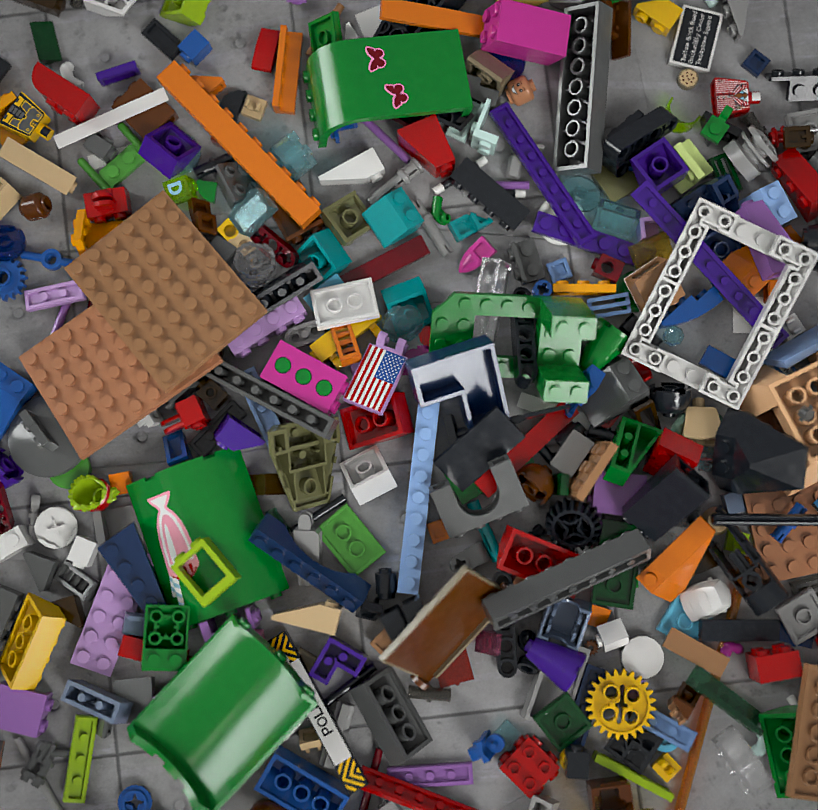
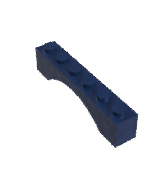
M268 512L257 524L248 539L256 547L352 613L364 603L372 586L355 573L334 571L311 559L294 542L285 524Z

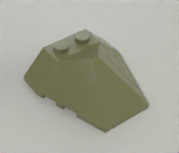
M331 416L332 418L339 421L338 416ZM294 422L272 426L267 431L269 454L292 510L298 512L329 503L334 476H331L333 463H336L337 456H335L336 444L340 442L339 423L330 440Z

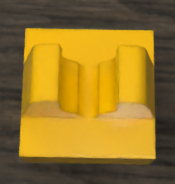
M663 752L650 765L666 783L682 769L667 752Z

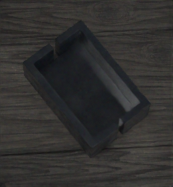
M419 593L402 601L403 606L401 607L408 623L399 604L382 611L380 614V620L391 642L407 628L425 606Z

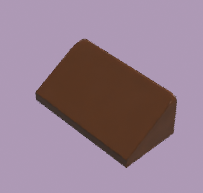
M683 681L673 701L688 721L702 691Z

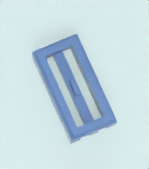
M629 292L587 299L588 307L592 312L625 305L627 307L625 310L595 314L597 319L600 316L604 318L632 313ZM625 297L626 300L622 302L592 306L593 302Z

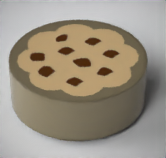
M691 68L683 69L677 77L678 86L683 90L693 89L699 80L698 73Z

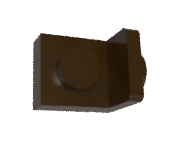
M810 125L787 126L783 128L784 149L802 148V150H807L814 142V132L810 130Z

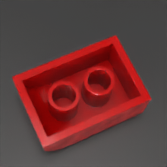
M37 61L32 71V82L39 93L46 99L45 103L51 106V109L61 116L64 114L76 126L93 119L100 107L90 94Z

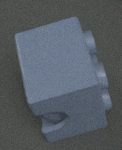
M568 597L545 608L538 627L537 638L546 641L550 638L564 642L567 648L578 651L592 612V603L577 597L574 599Z

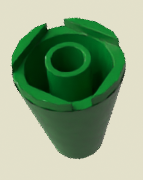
M600 316L597 319L595 340L587 341L579 359L581 371L583 372L592 364L602 370L622 352L629 337Z

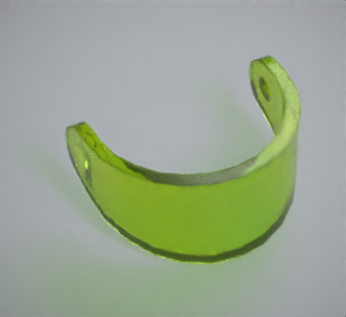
M671 97V99L665 106V109L668 110L670 113H672L670 110V104L674 99L673 97ZM699 115L695 121L689 123L678 120L676 127L671 132L677 134L688 132L695 126L701 116Z

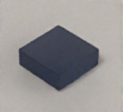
M754 48L741 67L757 78L771 60Z

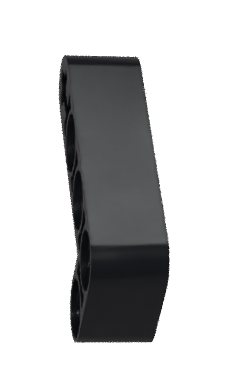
M660 106L611 135L603 145L602 165L616 177L623 176L629 169L631 156L673 131L678 123V118L663 106Z

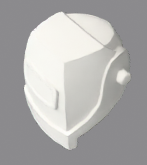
M709 577L707 578L708 581L695 583L679 594L682 607L691 622L699 621V619H709L721 612H727V608L731 606V593L727 585L720 579Z

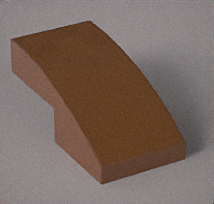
M191 197L188 200V208L193 225L200 232L216 235L218 233L216 215L211 214L210 202Z

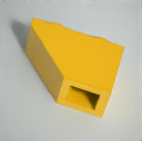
M653 0L638 3L632 15L635 16L638 22L650 26L656 34L666 37L684 9L670 0Z

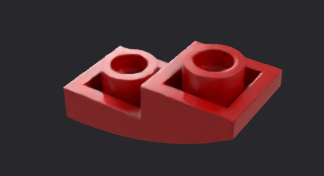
M261 28L252 59V70L272 72L277 59L276 51L279 45L280 31Z

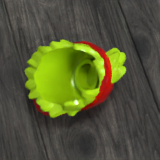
M87 474L86 476L80 475V477L73 480L74 483L70 485L71 489L68 490L69 495L67 498L70 499V505L73 507V510L82 512L104 511L113 501L117 500L116 496L119 495L120 491L117 490V487L111 488L104 479Z

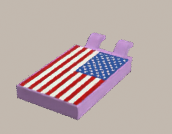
M383 331L379 332L375 345L369 343L343 396L345 402L381 416L406 367L405 360L408 357L404 355L409 348L408 341L402 338L398 339L395 349L387 347L390 338L388 337L389 334Z

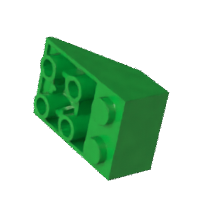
M146 604L141 671H180L187 662L189 605Z

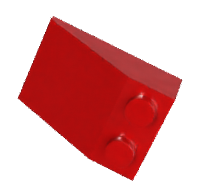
M393 392L382 416L355 405L340 410L350 450L415 433L404 392Z

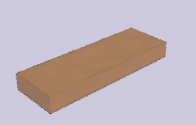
M673 627L670 628L662 644L663 647L720 678L730 661V658Z

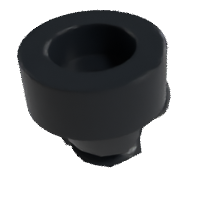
M523 630L518 635V646L525 653L524 647L529 639H535V633L531 630ZM526 656L519 658L517 668L520 671L530 675L537 674L538 668Z

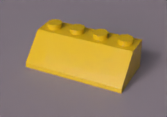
M33 593L27 594L0 657V670L11 690L35 691L38 682L41 681L43 670L50 660V654L57 644L60 631L66 622V618L59 606Z

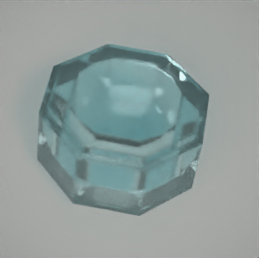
M674 325L665 329L662 338L665 344L673 347L681 344L684 334L681 328Z

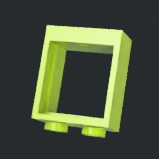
M199 537L189 545L191 549L185 553L183 551L174 558L175 563L170 568L199 603L206 607L242 576L209 537L202 539ZM202 548L205 549L226 575L206 594L182 567Z

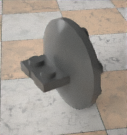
M42 395L29 400L23 405L12 420L8 430V448L14 462L25 472L37 477L50 478L69 472L82 459H80Z

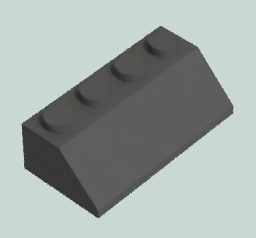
M392 666L384 668L349 690L390 766L406 762L433 740Z

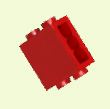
M527 733L525 736L520 735L514 741V747L509 752L506 750L499 757L498 767L531 799L533 795H539L543 791V785L548 780L552 781L559 774L558 769L560 766L557 763L559 760L557 756L550 750L546 752L541 747L543 743L535 735L531 737Z

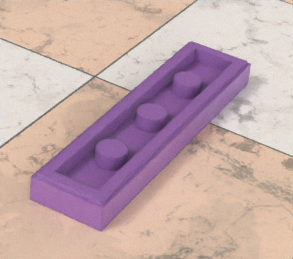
M472 761L387 766L388 775L421 788L474 784Z

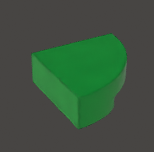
M197 180L196 185L200 195L206 201L215 204L218 188L217 182Z

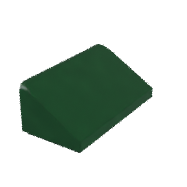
M53 21L30 22L40 63L48 65L63 61Z

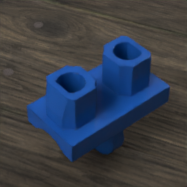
M490 730L484 731L479 739L473 742V746L467 750L472 762L482 759L483 763L490 762L495 753L503 750L505 740L500 734H491Z

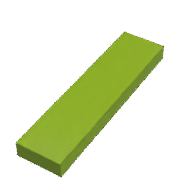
M75 715L62 798L64 803H85L98 717L94 715Z
M594 750L591 756L593 761L672 802L674 793L670 789Z

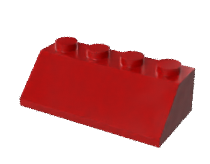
M507 525L499 543L496 568L526 579L528 576L544 572L550 566L555 567L563 563L567 558L576 557L581 554ZM576 594L570 596V598L574 599Z

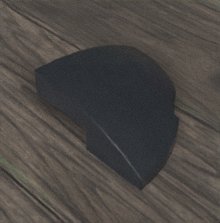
M637 731L636 738L631 733L628 734V740H625L624 736L620 735L619 740L613 738L604 749L642 775L664 739L650 732L644 731V733Z

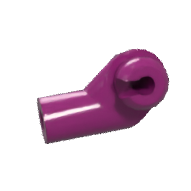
M725 642L723 643L724 646L720 649V652L727 657H730L732 652L737 655L744 653V647L740 643Z

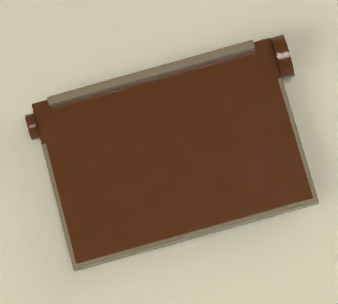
M464 565L379 657L380 660L385 664L411 674L410 677L413 682L426 691L430 686L429 682L432 678L435 677L437 679L490 623L483 610L482 600L489 594L505 590L508 585L505 582L499 585Z

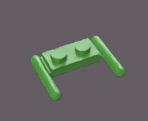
M120 122L117 128L132 144L127 146L101 169L99 174L84 158H79L77 161L100 189L116 188L145 162V159L138 154L142 142L123 122Z

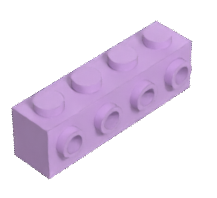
M295 296L261 317L229 343L228 346L235 357L244 358L252 353V349L257 346L262 347L273 336H279L288 330L287 327L292 324L297 325L305 320V316L308 314L298 297Z

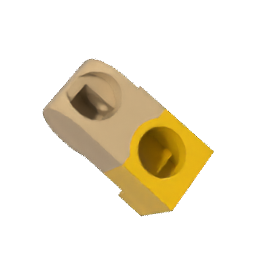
M230 216L217 228V232L226 241L235 246L243 257L256 247L253 241Z

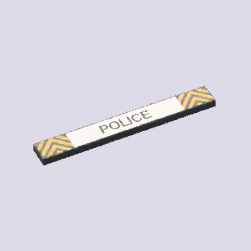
M283 631L268 640L267 642L276 650L279 649L288 656L289 662L295 671L315 691L314 697L318 705L307 717L349 795L370 784L315 681L308 675L309 670L288 632Z

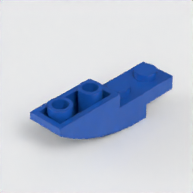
M711 283L712 287L708 291L704 288L695 298L692 295L687 299L683 296L675 304L677 307L672 312L668 310L658 328H670L690 322L717 306L724 299Z

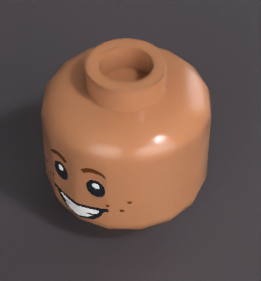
M522 75L509 81L505 92L511 104L514 103L516 106H521L534 99L533 92L537 89L532 79L528 80L526 76Z

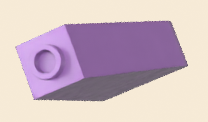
M753 200L745 201L741 204V208L735 212L740 218L792 240L763 200L755 202ZM749 247L762 281L780 276L786 264Z

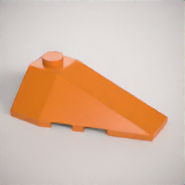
M700 515L650 561L636 578L650 593L672 602L686 589L716 530Z

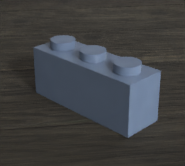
M68 679L60 699L111 724H126L134 704L82 679Z

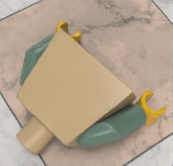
M697 397L692 399V407H687L684 413L678 415L671 431L702 446L714 447L716 432L723 417L718 414L715 407H705L704 398Z

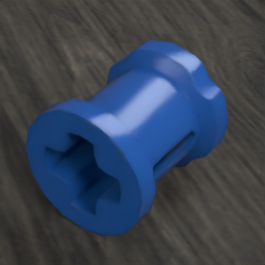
M539 280L532 289V294L537 296H550L552 293V285L547 280ZM541 287L545 288L543 295L539 294Z

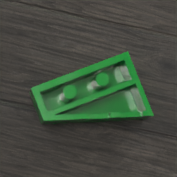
M623 416L615 429L612 440L619 447L605 467L603 480L623 487L663 430Z

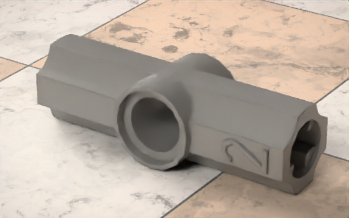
M338 700L333 716L347 740L355 705ZM323 748L319 764L326 768L335 769L326 750Z

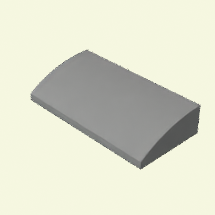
M552 638L548 640L550 642L567 647V645L560 640ZM580 646L578 651L587 655L582 668H579L576 679L567 691L573 700H575L591 652L590 649ZM539 669L537 674L533 676L521 712V716L524 719L533 722L535 720L532 716L564 692Z

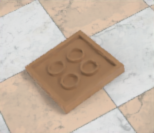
M595 441L591 450L572 478H570L569 495L567 497L584 501L619 446L613 442Z

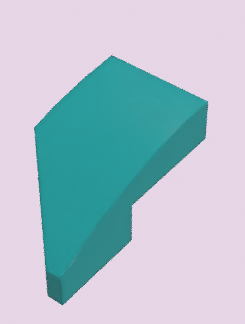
M471 212L470 215L465 214L449 222L447 226L458 243L491 225L493 220L476 216V213Z

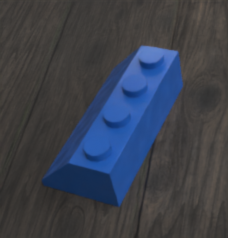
M282 745L278 746L254 788L257 792L288 810H343L351 796L341 780Z

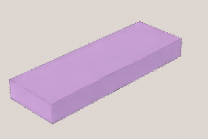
M74 280L24 291L25 306L28 312L87 300V296Z

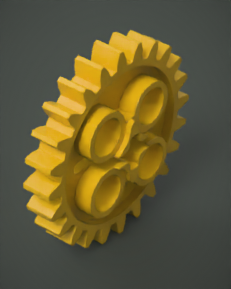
M614 668L613 675H610L606 670V677L604 679L598 675L597 677L600 682H591L595 687L594 690H587L592 695V697L585 698L586 702L591 703V705L585 707L587 711H592L588 718L596 719L592 725L594 727L600 725V733L607 730L608 738L613 733L616 740H619L620 735H623L625 740H628V734L630 733L636 738L635 731L638 730L644 733L642 726L650 727L647 719H654L650 711H655L656 707L650 703L655 702L656 699L649 697L654 691L646 689L649 685L647 681L640 683L642 680L641 675L634 678V671L626 675V670L623 668L621 674H618L616 668ZM624 685L622 700L626 705H622L621 722L617 723L619 708L615 703L620 702V686ZM608 687H615L617 692L613 697L605 695ZM631 689L638 691V696L634 700L627 698V693ZM607 708L614 710V716L610 719L603 717V712ZM633 711L636 713L633 721L625 720L627 712Z

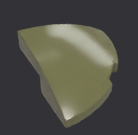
M602 166L601 173L590 174L598 189L603 191L611 205L626 196L628 197L639 187L635 174L629 170L623 176L616 177Z

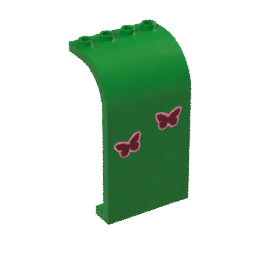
M458 29L337 41L313 52L307 59L306 70L302 71L304 84L307 83L308 86L306 100L307 103H311L309 118L310 122H314L315 127L312 129L313 141H317L318 148H325L328 137L334 131L350 124L460 112L461 116H469L473 108Z

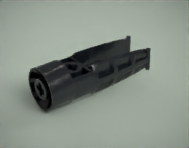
M718 505L715 509L716 513H725L721 509V505ZM726 525L753 564L748 562L739 548L732 551L728 556L740 571L737 574L713 540H711L707 549L757 617L761 616L783 602L789 596V593L737 526ZM759 564L769 576L766 580L764 579L763 572L757 568ZM750 574L752 575V577L754 575L757 576L756 582H754V580H748ZM742 577V583L744 587H746L750 591L746 593V591L743 589V587L740 585L737 579Z

